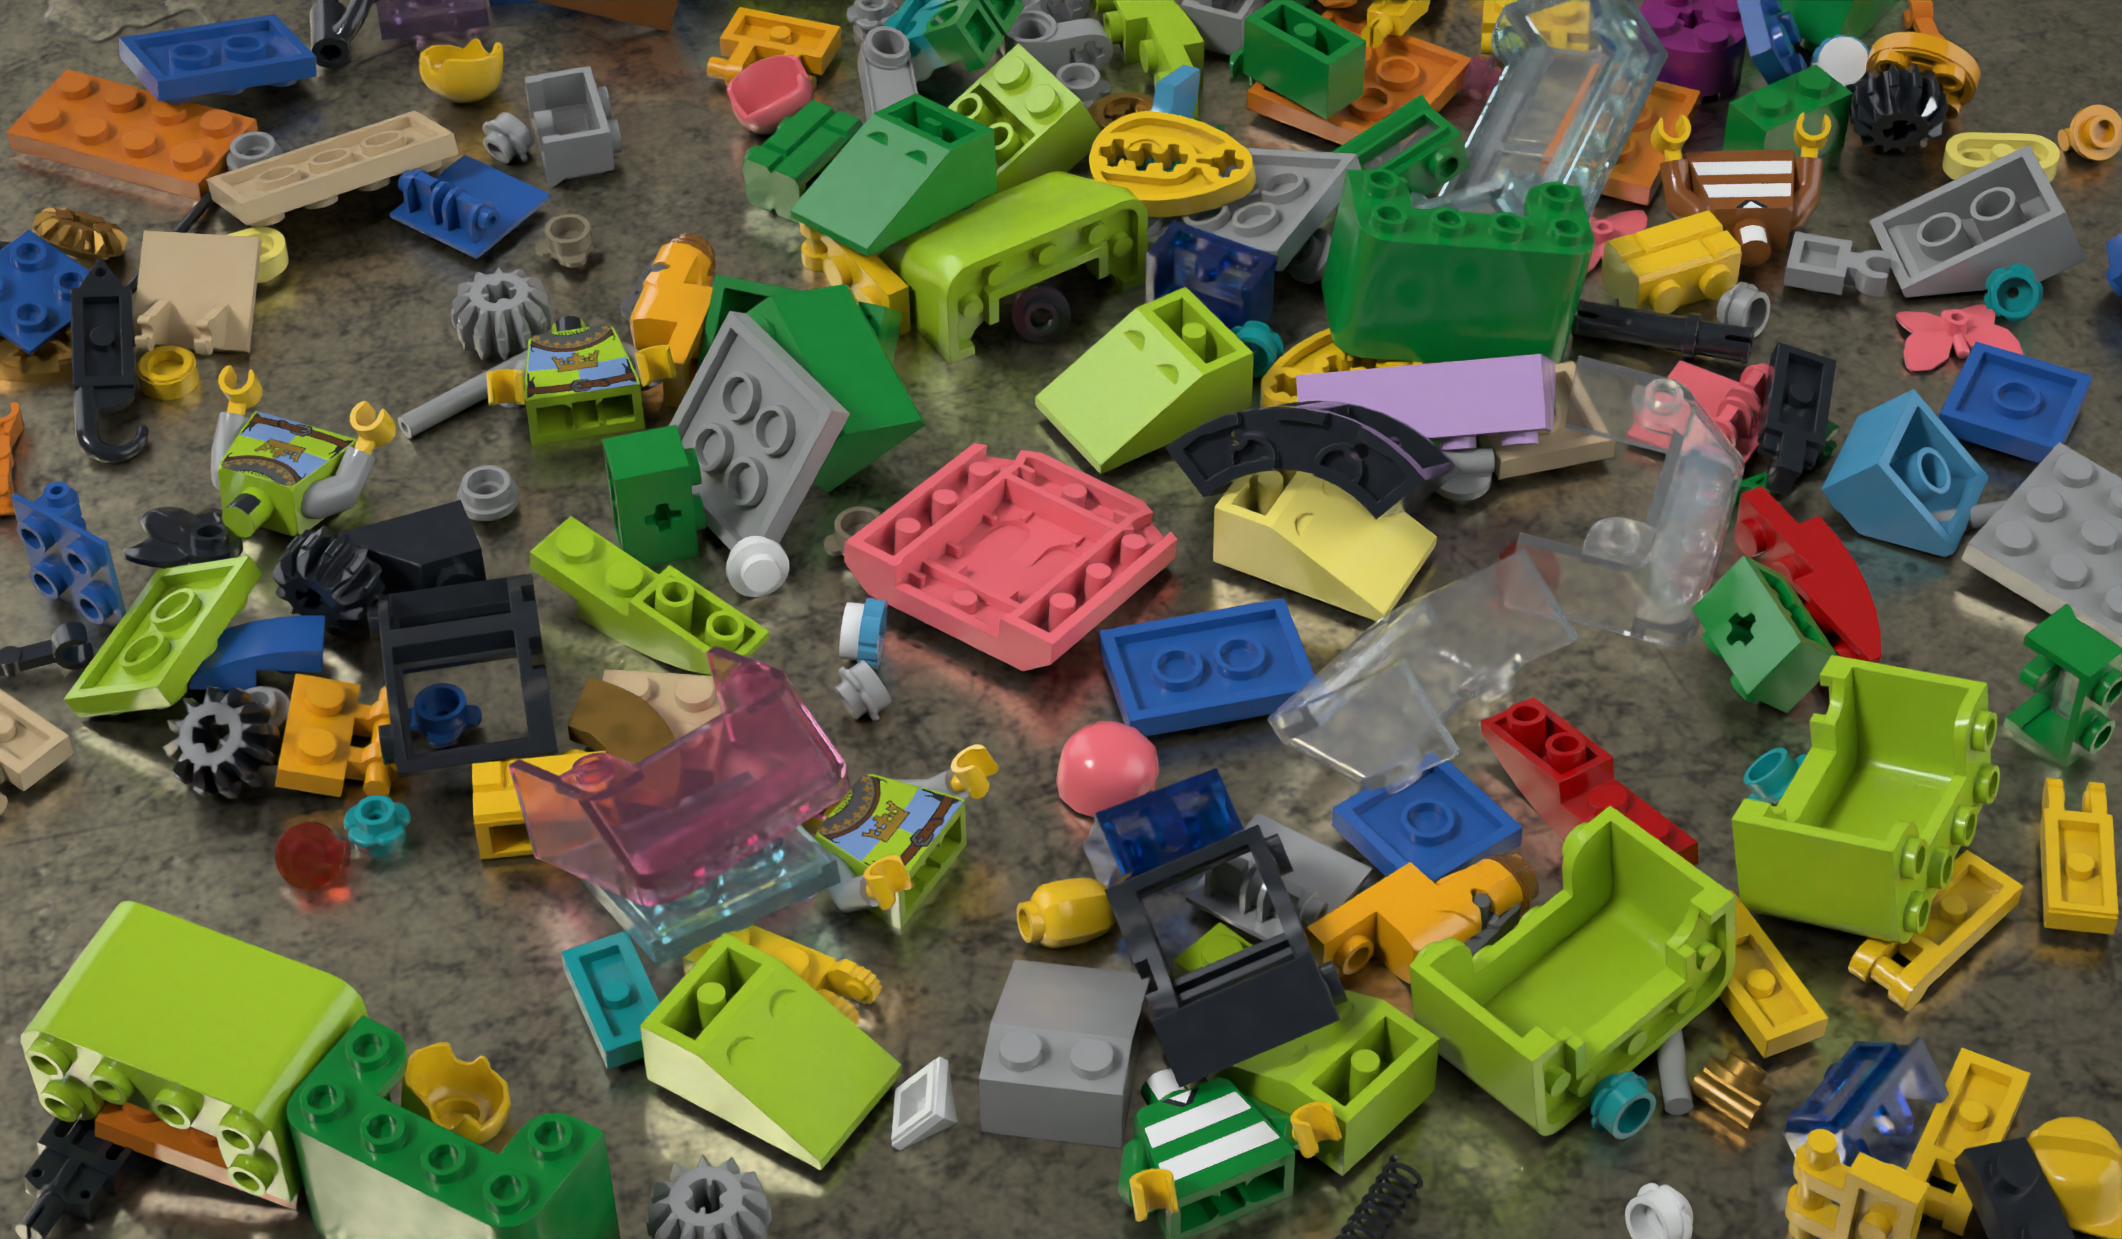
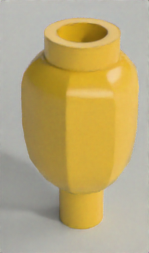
M1092 878L1065 879L1039 886L1033 893L1030 901L1020 902L1017 906V923L1023 940L1026 943L1038 941L1045 948L1058 949L1083 944L1102 937L1116 922V917L1104 891L1108 887Z

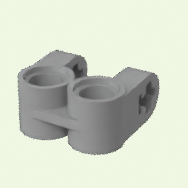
M1021 0L1025 7L1009 32L1003 35L1004 39L997 49L1004 57L1019 43L1055 77L1057 71L1062 66L1075 62L1090 64L1099 71L1108 64L1113 54L1112 42L1103 25L1091 18L1083 19L1089 10L1090 0H1065V3L1057 5L1061 3V0ZM1091 41L1088 43L1087 50L1080 52L1084 50L1085 43Z

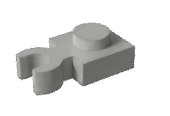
M1795 231L1783 285L1803 288L1812 292H1826L1842 295L1844 285L1854 286L1859 292L1866 295L1884 296L1892 254L1881 250H1867L1862 253L1851 252L1853 241Z

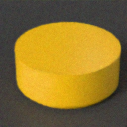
M166 345L156 347L153 351L145 353L136 365L140 388L146 396L152 399L165 401L181 398L193 391L199 382V372L194 354L180 346Z

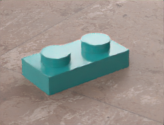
M627 930L561 951L564 971L607 1069L643 1058L640 1025L660 1002Z

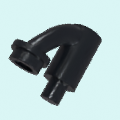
M317 0V3L310 10L311 52L316 56V64L329 69L344 65L350 56L349 44L362 28L373 3L380 0H351L347 9L339 0Z

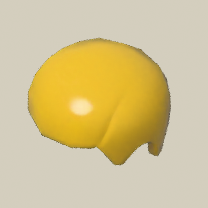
M477 38L472 39L463 49L452 45H432L420 53L419 71L421 78L433 94L444 100L456 103L480 101L490 96L498 88L503 72V44L496 42L491 53L484 49L480 39Z
M437 1042L414 1050L408 1058V1067L401 1078V1107L479 1145L490 1141L498 1135L509 1117L511 1101L508 1083L496 1071L491 1069L490 1063L485 1056L481 1055L472 1062L462 1061L456 1058L451 1044L448 1042Z

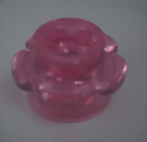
M1474 54L1466 71L1461 96L1476 100L1475 106L1477 107L1482 105L1485 98L1495 101L1501 89L1505 69L1497 67L1498 57L1496 55H1491L1488 58Z

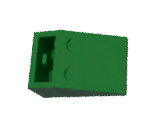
M915 93L873 113L791 208V218L867 257L884 252L890 245L914 233L925 231L933 223L957 211L966 210L972 207L975 202L998 191L994 129Z

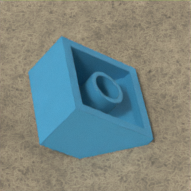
M1913 389L1857 417L1821 491L1829 499L1833 508L1845 517L1858 534L1946 557L1955 553L1971 518V508L1977 505L1989 476ZM1957 509L1955 515L1948 521L1938 522L1931 514L1932 512Z

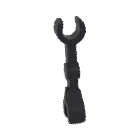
M68 622L55 629L51 640L19 648L7 646L0 649V676L16 677L23 673L24 670L57 663L62 668L69 670L87 667L94 658L92 644L87 642L86 627L81 622Z

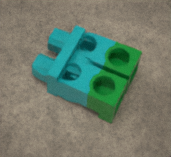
M905 0L897 13L890 15L883 26L893 27L901 31L908 38L917 84L918 81L928 79L935 69L958 61L963 63L968 72L986 67L1003 41V35L1009 32L1025 5L1021 0Z

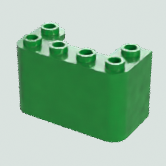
M1382 168L1369 170L1347 169L1322 280L1323 296L1331 338L1334 344L1347 354L1370 359L1442 363L1542 354L1554 361L1555 364L1561 363L1594 247V236L1580 187L1550 181L1531 188L1527 192L1524 202L1525 216H1518L1510 212H1497L1495 214L1460 212L1448 207H1441L1435 210L1413 208L1410 192L1406 184L1392 171Z
M363 1015L299 1085L288 1101L287 1118L312 1219L317 1231L327 1239H620L606 1139L603 1130L574 1116L563 1113H546L532 1118L523 1125L503 1150L497 1154L391 1102L389 1092L402 1078L408 1067L407 1048L399 1034Z

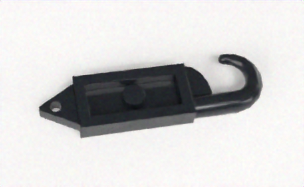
M98 259L79 288H70L75 436L79 447L90 458L102 463L117 464L131 460L141 453L148 442L149 429L146 425H140L137 428L135 437L124 445H110L100 438L99 415L113 414L129 406L134 398H136L131 286H123L102 259Z

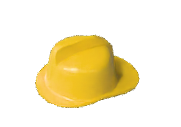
M2059 1117L2045 1122L2037 1130H2033L2027 1141L2071 1230L2105 1239H2122V1148L2109 1130L2095 1121L2081 1117Z

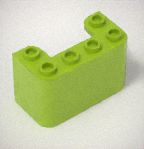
M1831 655L1820 673V685L1829 687L1830 704L1827 714L1814 713L1810 719L1812 747L1779 803L1775 807L1771 806V803L1744 798L1732 818L1740 902L1750 912L1898 944H1906L1914 933L1921 934L1926 928L1931 910V901L1937 889L1945 890L1948 887L1953 874L1954 860L1961 846L1968 847L1971 844L1976 831L1977 815L1983 804L1991 805L1996 797L2000 781V769L1998 765L1991 764V748L1997 732V715L1995 712L1989 711L1988 687L1985 682Z
M1612 806L1606 808L1589 823L1583 822L1577 825L1566 837L1562 846V855L1564 856L1562 863L1563 890L1543 906L1538 905L1528 910L1518 925L1493 946H1484L1472 957L1471 950L1467 945L1454 937L1447 938L1440 942L1435 941L1426 945L1418 953L1414 962L1409 965L1414 1021L1440 1038L1438 1054L1538 1134L1543 1136L1556 1133L1590 1106V1095L1595 1086L1604 1077L1613 1073L1620 1075L1633 1070L1669 1037L1681 1030L1711 1005L1728 985L1734 972L1736 896Z
M123 901L116 906L21 1034V1044L36 1087L39 1102L54 1117L66 1122H74L76 1119L92 1120L104 1106V1100L117 1105H122L126 1102L154 1112L162 1121L178 1129L193 1127L216 1136L222 1158L228 1167L227 1175L237 1187L252 1195L261 1196L267 1193L292 1202L304 1183L287 1118L288 1101L299 1085L362 1015L368 1018L364 1001L356 990L342 979L330 973L142 903Z

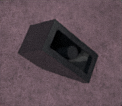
M461 500L339 533L340 537L347 533L352 544L358 548H367V558L380 565L382 571L379 578L386 587L382 595L486 580L482 549Z

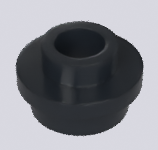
M1039 284L1024 289L1016 297L1012 307L1014 327L1021 336L1032 342L1046 343L1057 339L1066 331L1071 319L1070 305L1066 296L1060 290L1050 285ZM1038 308L1048 309L1052 313L1051 319L1045 323L1033 321L1030 315Z

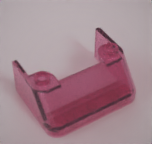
M715 646L706 651L722 714L637 764L612 757L608 753L599 752L579 758L573 764L572 769L560 776L521 759L508 766L535 858L637 904L656 906L684 897L841 800L851 788L845 759L782 670L765 662H759Z

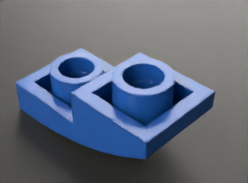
M325 616L277 617L225 629L217 640L218 646L207 659L202 661L191 677L190 689L207 690V686L218 687L225 693H228L233 687L246 690L256 687L258 670H271L288 675L302 672H322Z

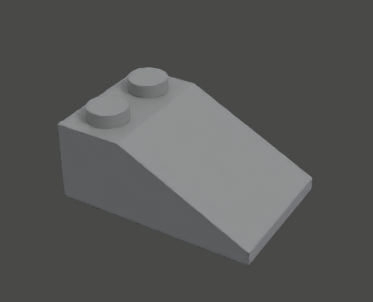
M2030 145L1869 221L1882 250L1892 254L1890 267L1905 298L1988 290L1985 287L1988 276L1995 269L2000 267L2007 269L2011 264H2023L2034 271V279L2041 282L2086 261L2067 214Z
M1014 959L990 1024L979 1076L981 1132L1122 1149L1148 1003L1145 995L1150 992L1151 977L1142 980L1138 973Z

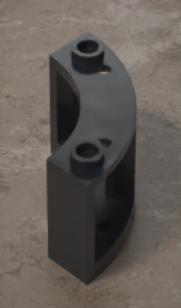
M1314 400L1292 402L1227 414L1196 427L1166 447L1167 451L1203 498L1225 493L1233 481L1250 474L1274 470L1301 471L1311 473L1315 477L1340 487L1365 506L1376 520L1414 509L1460 472V469L1439 447L1408 424L1383 412L1339 401ZM1390 438H1398L1401 442V446L1399 447L1396 443L1391 441Z
M532 573L394 594H383L378 596V606L367 607L372 645L381 644L391 722V724L378 726L384 765L396 763L397 773L403 778L470 768L474 763L559 754L546 665L532 666L531 655L544 653ZM518 658L529 737L414 754L405 674Z
M1259 824L1104 890L1139 976L1142 980L1154 976L1158 990L1145 996L1151 1013V1022L1179 1088L1339 1021L1340 1017L1336 1005L1348 1001L1332 961L1318 965L1281 876L1294 870L1278 833L1265 838ZM1251 852L1284 933L1174 979L1142 898Z

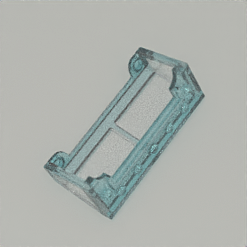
M1519 0L1507 4L1495 23L1491 38L1493 51L1497 58L1504 63L1505 68L1465 143L1470 168L1444 184L1438 197L1428 199L1421 193H1411L1413 208L1432 210L1448 207L1460 212L1486 214L1510 212L1518 216H1525L1524 202L1527 192L1535 186L1556 181L1568 186L1580 187L1587 215L1590 218L1669 54L1633 0Z

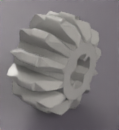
M499 266L496 272L490 275L476 272L474 282H464L458 285V295L452 300L451 316L453 327L457 329L458 338L462 342L464 351H477L481 360H487L494 355H498L504 361H507L510 355L520 354L528 350V340L534 335L546 334L552 328V303L548 300L546 289L543 287L540 278H527L523 268L511 273H504Z
M702 1154L697 1168L691 1170L674 1163L670 1173V1181L654 1182L653 1191L650 1195L652 1205L647 1207L648 1213L645 1215L647 1234L652 1239H767L766 1230L769 1229V1223L772 1221L770 1201L766 1200V1194L762 1191V1183L757 1178L756 1171L740 1173V1167L736 1164L733 1156L719 1167L711 1166V1163L704 1154Z

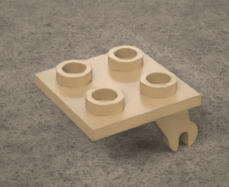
M144 230L133 318L134 347L139 351H153L156 347L175 345L188 350H195L196 354L211 355L212 352L249 354L262 240L259 237Z

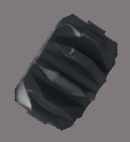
M1892 63L1890 70L1885 72L1870 70L1867 80L1855 82V91L1850 108V122L1854 126V132L1860 136L1862 145H1878L1881 153H1885L1891 148H1899L1905 153L1907 147L1913 145L1924 148L1927 147L1928 138L1942 135V126L1946 120L1945 112L1948 111L1946 93H1943V85L1937 81L1935 72H1920L1916 64H1912L1906 69H1897Z
M325 526L316 532L306 529L300 536H296L284 549L283 555L278 559L277 566L271 574L279 585L276 595L280 599L289 602L292 606L290 613L300 614L301 616H325V631L333 636L339 631L352 633L358 625H363L368 619L367 607L378 605V596L382 595L386 587L379 578L382 568L379 564L370 561L366 556L368 549L358 548L352 544L347 533L337 537L331 529Z
M207 686L202 705L193 698H183L185 710L189 714L184 720H167L169 729L179 735V737L163 746L166 755L177 762L172 770L175 777L186 785L192 784L194 791L206 798H213L219 791L228 799H238L242 781H245L254 788L262 787L261 777L257 770L261 765L267 767L278 765L277 757L266 748L282 739L279 730L272 724H269L273 716L269 707L261 701H252V696L244 689L235 687L226 695L218 687ZM229 735L227 741L222 740L225 736ZM218 744L223 745V747L217 751Z

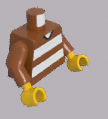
M1801 113L1798 117L1793 137L1797 147L1801 149V157H1795L1794 150L1685 152L1684 159H1682L1681 148L1691 133L1689 119L1684 115L1679 116L1675 126L1678 138H1672L1665 133L1661 117L1651 133L1650 141L1652 146L1659 153L1664 154L1665 162L1660 163L1665 206L1669 215L1678 220L1709 210L1722 224L1723 231L1727 230L1741 246V264L1754 267L1765 263L1770 258L1771 253H1780L1787 248L1789 232L1800 230L1818 207L1823 170V159L1818 158V152L1825 146L1831 128L1829 117L1826 114L1824 115L1821 133L1818 135H1810L1804 131L1802 126L1804 113Z

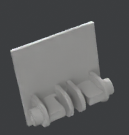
M1257 813L1243 829L1246 830L1259 824L1265 838L1278 833L1294 870L1281 877L1305 934L1306 927L1349 901L1372 874L1373 868L1260 813ZM1251 852L1204 871L1205 875L1185 898V902L1263 941L1284 933Z

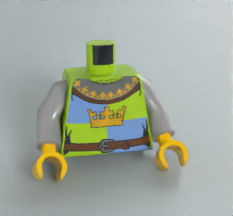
M565 316L555 321L551 333L534 335L528 340L527 358L517 361L512 369H497L486 373L488 406L500 404L510 410H521L526 407L531 445L644 429L641 391H648L656 387L664 379L677 378L670 346L658 345L638 350L631 344H622L614 327L609 325L586 327L585 322L581 318Z
M231 365L224 367L219 374L218 383L229 402L227 412L219 413L211 449V478L213 486L220 491L224 525L228 527L232 534L242 538L250 537L259 527L290 536H298L306 529L310 530L324 518L352 508L356 504L376 460V457L371 456L374 447L385 446L395 437L396 426L393 418L385 409H382L375 421L376 413L369 402L362 401L358 403L350 414V423L359 434L358 439L260 411H255L249 418L245 416L246 409L254 407L262 397L263 389L254 371L250 369L247 383L242 388L235 389L237 375Z
M975 744L965 748L953 759L951 769L931 778L893 780L874 774H867L861 776L840 802L816 792H811L805 797L798 810L797 828L815 835L817 874L839 910L845 913H852L867 909L890 925L899 929L903 928L967 845L964 799L968 795L973 799L984 797L990 788V783L986 777L995 775L999 770V766L983 745Z

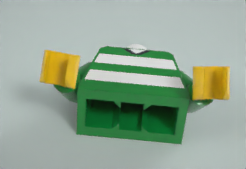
M1172 1069L1161 1070L1151 1075L1144 1082L1140 1090L1147 1106L1141 1108L1134 1115V1138L1122 1150L1118 1182L1119 1197L1124 1203L1134 1209L1135 1218L1138 1222L1147 1220V1213L1155 1211L1166 1239L1192 1238L1293 1196L1294 1150H1300L1303 1157L1311 1158L1319 1151L1317 1142L1323 1140H1334L1337 1142L1342 1139L1333 1107L1328 1102H1312L1299 1107L1293 1113H1287L1251 1095H1243L1228 1079L1215 1078L1190 1089H1187L1186 1086L1179 1088Z

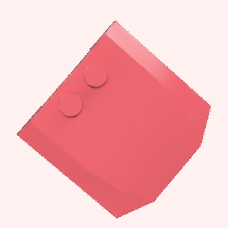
M974 443L845 541L844 563L868 595L876 599L887 600L888 605L1021 671L1051 665L1175 559L1177 538L1171 531L1165 536L1160 533L1152 524L1153 511L1143 500L1040 452L1021 450L1015 460L987 456L988 445Z

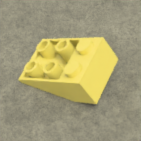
M1265 471L1233 481L1214 507L1213 562L1380 623L1385 622L1436 546L1437 536L1406 512L1376 520L1365 506L1340 487L1315 477L1311 473L1301 471Z

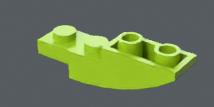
M1090 0L1093 11L1095 13H1102L1104 28L1112 45H1117L1125 65L1141 62L1145 73L1152 72L1155 88L1158 81L1182 65L1201 69L1199 86H1203L1204 40L1193 22L1174 0ZM1198 95L1192 119H1198Z
M572 516L530 551L529 568L577 600L578 618L616 641L658 661L705 675L729 677L769 640L770 631L671 565L660 574H657Z

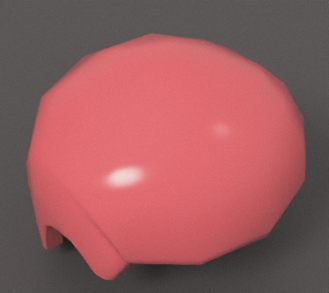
M776 55L759 60L743 69L727 86V94L738 122L747 131L760 135L774 134L784 117L788 115L794 116L814 98L810 78L800 59L794 55Z
M1098 721L1094 725L1088 724L1067 740L1062 749L1056 778L1059 797L1076 812L1097 819H1118L1132 816L1136 812L1142 797L1146 793L1152 794L1155 790L1157 777L1160 772L1156 746L1138 729L1115 721Z

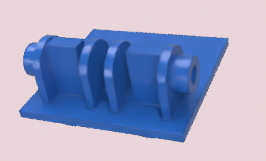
M463 155L435 178L429 176L428 172L422 169L406 170L398 181V188L403 192L404 203L390 213V217L477 259L551 199V195L476 159Z
M27 230L0 250V335L29 355H32L71 325L70 288H79L90 271L32 231Z
M53 482L45 487L44 494L34 502L14 493L11 499L18 520L17 533L25 545L31 566L29 574L34 586L47 598H58L80 610L91 622L95 624L104 623L115 629L125 615L126 610L107 541L87 531L85 520L81 517L82 513L77 492L64 482Z

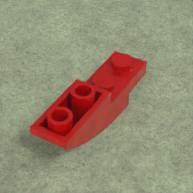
M1763 486L1742 493L1737 524L1734 528V539L1740 550L1746 556L1752 557L1755 561L1785 576L1838 656L1880 663L1881 632L1876 608L1865 579L1839 537L1820 516L1798 524Z
M1535 697L1516 703L1508 709L1480 722L1481 733L1512 781L1535 811L1563 841H1565L1568 834L1577 825L1583 822L1589 823L1606 808L1612 806L1694 866L1699 864L1698 842L1614 778L1613 756Z

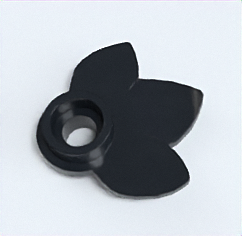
M159 507L144 512L140 517L141 526L149 537L125 550L123 556L125 560L136 564L165 569L187 563L191 565L237 558L243 551L242 537L232 534L228 527L224 525L222 520L223 511L220 509L209 508L195 515L183 508Z

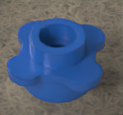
M437 683L425 687L416 695L414 707L409 708L411 730H418L427 737L428 744L434 748H445L452 745L454 740L466 728H475L482 721L481 709L477 705H467L463 690L449 683Z

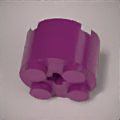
M1645 0L1638 13L1632 67L1633 75L1638 74L1641 77L1701 91L1699 105H1702L1704 96L1719 93L1718 101L1729 97L1740 85L1747 43L1737 0Z

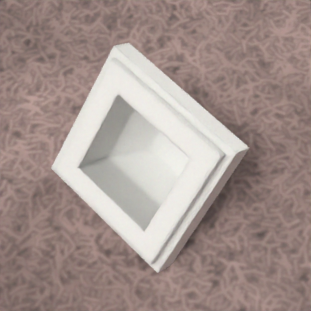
M939 1056L895 1089L891 1136L892 1147L903 1150L958 1123L948 1060Z

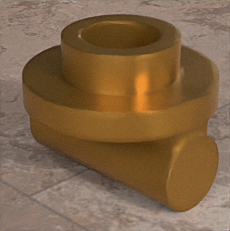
M1731 1051L1725 1061L1710 1056L1705 1068L1696 1075L1690 1086L1692 1094L1749 1131L1754 1129L1765 1112V1105L1773 1095V1092L1762 1084L1768 1073L1750 1060Z

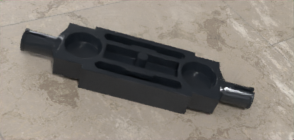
M97 1116L92 1120L76 1119L74 1122H66L55 1117L37 1142L38 1158L24 1176L25 1191L32 1195L36 1201L22 1221L17 1224V1234L22 1239H30L31 1237L32 1239H45L62 1214L80 1216L90 1221L108 1194L116 1196L144 1154L133 1151V1149L128 1147L124 1149V1147L114 1144L109 1140L95 1137V1119Z

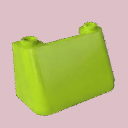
M1054 171L975 202L972 207L957 211L933 223L929 229L914 233L890 245L878 257L909 286L910 322L949 364H953L975 354V345L970 341L975 329L984 320L988 325L999 322V299L1084 263H1086V267L1098 280L1108 276L1109 272L1110 279L1122 291L1147 282L1148 213L1146 206L1128 188L1066 172Z

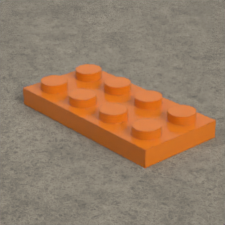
M66 69L6 133L11 150L200 201L209 190L207 179L223 174L228 170L226 158L230 152L231 142L241 134L259 131L257 121L254 118L190 101L179 104L159 102L148 90Z

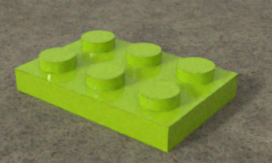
M250 556L157 570L63 700L77 718L106 714L114 716L123 712L153 708L161 710L174 705L186 693L187 683L202 661L207 659L218 646L217 640L229 622L245 608L248 603V595L263 574Z

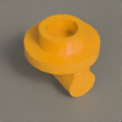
M2096 104L2087 106L2077 112L2072 119L2070 128L2059 130L2057 136L2058 144L2063 151L2075 150L2078 155L2089 161L2109 159L2122 146V120L2115 110L2106 105Z

